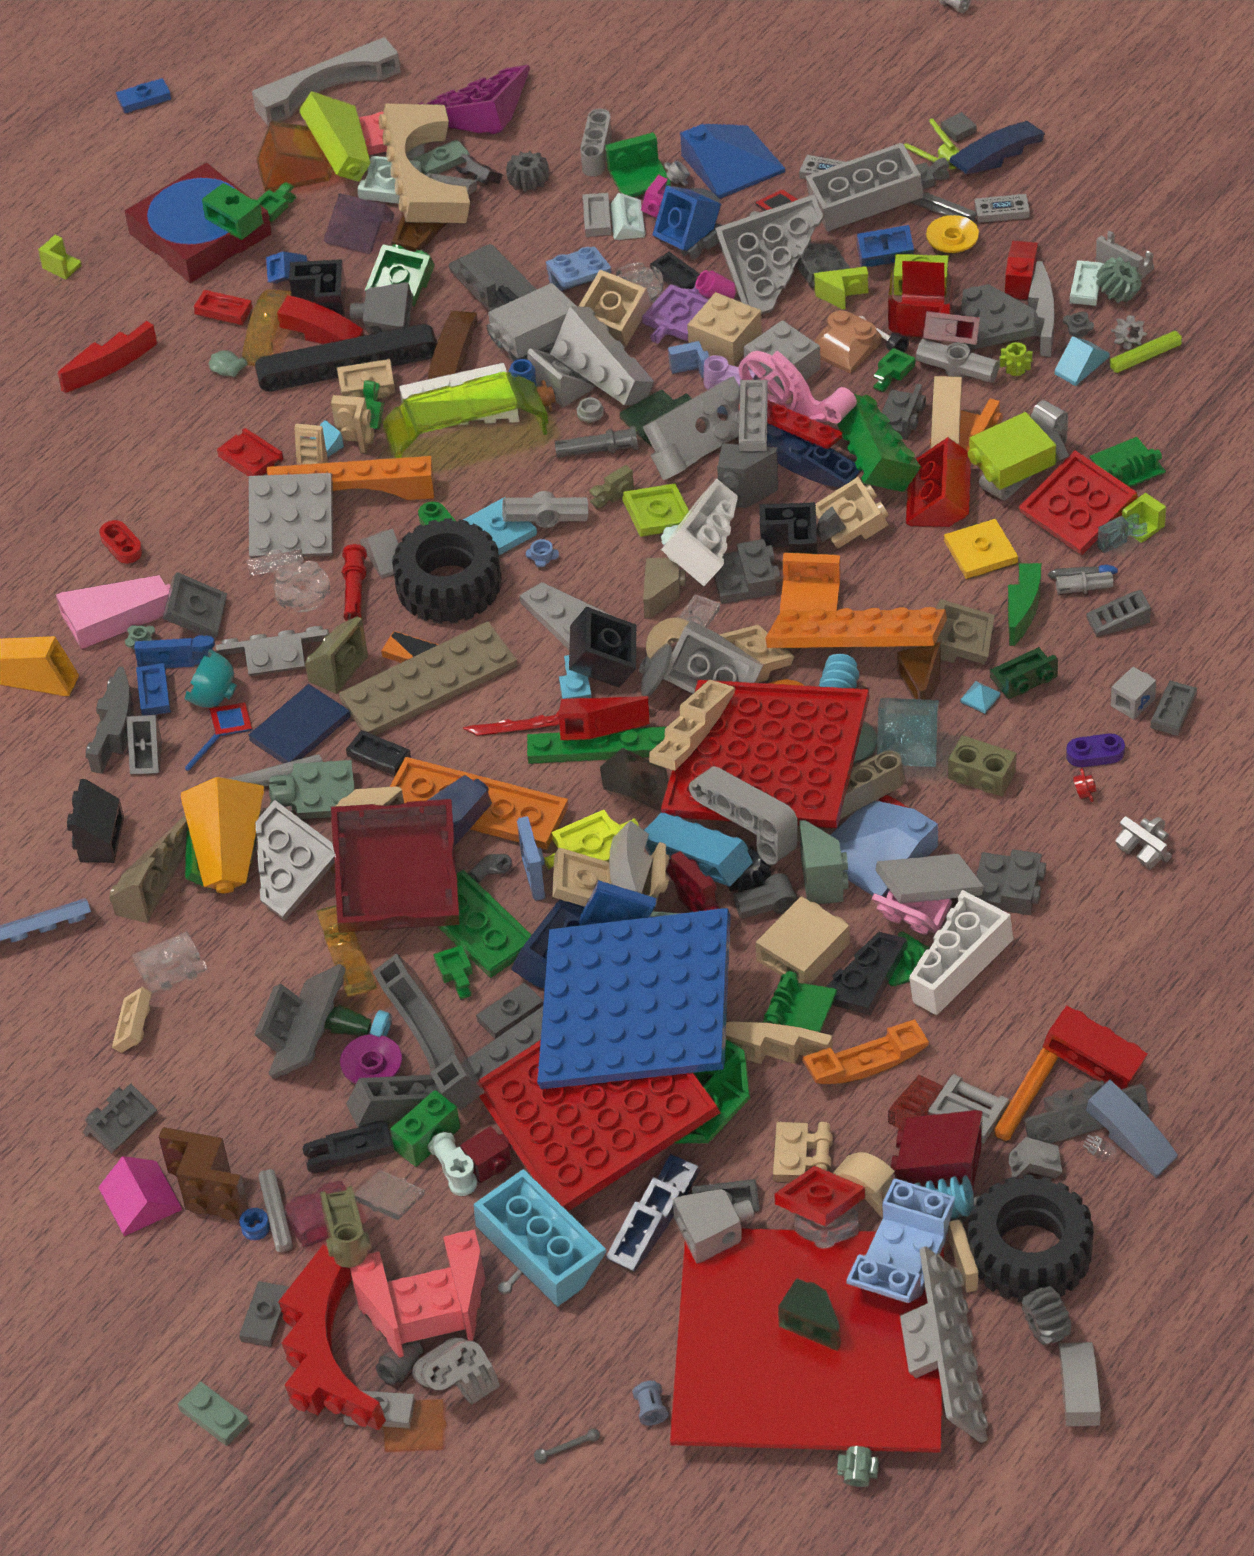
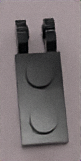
M387 1121L325 1135V1138L307 1142L302 1146L304 1156L311 1158L306 1162L307 1170L314 1174L327 1171L332 1166L334 1168L394 1153Z

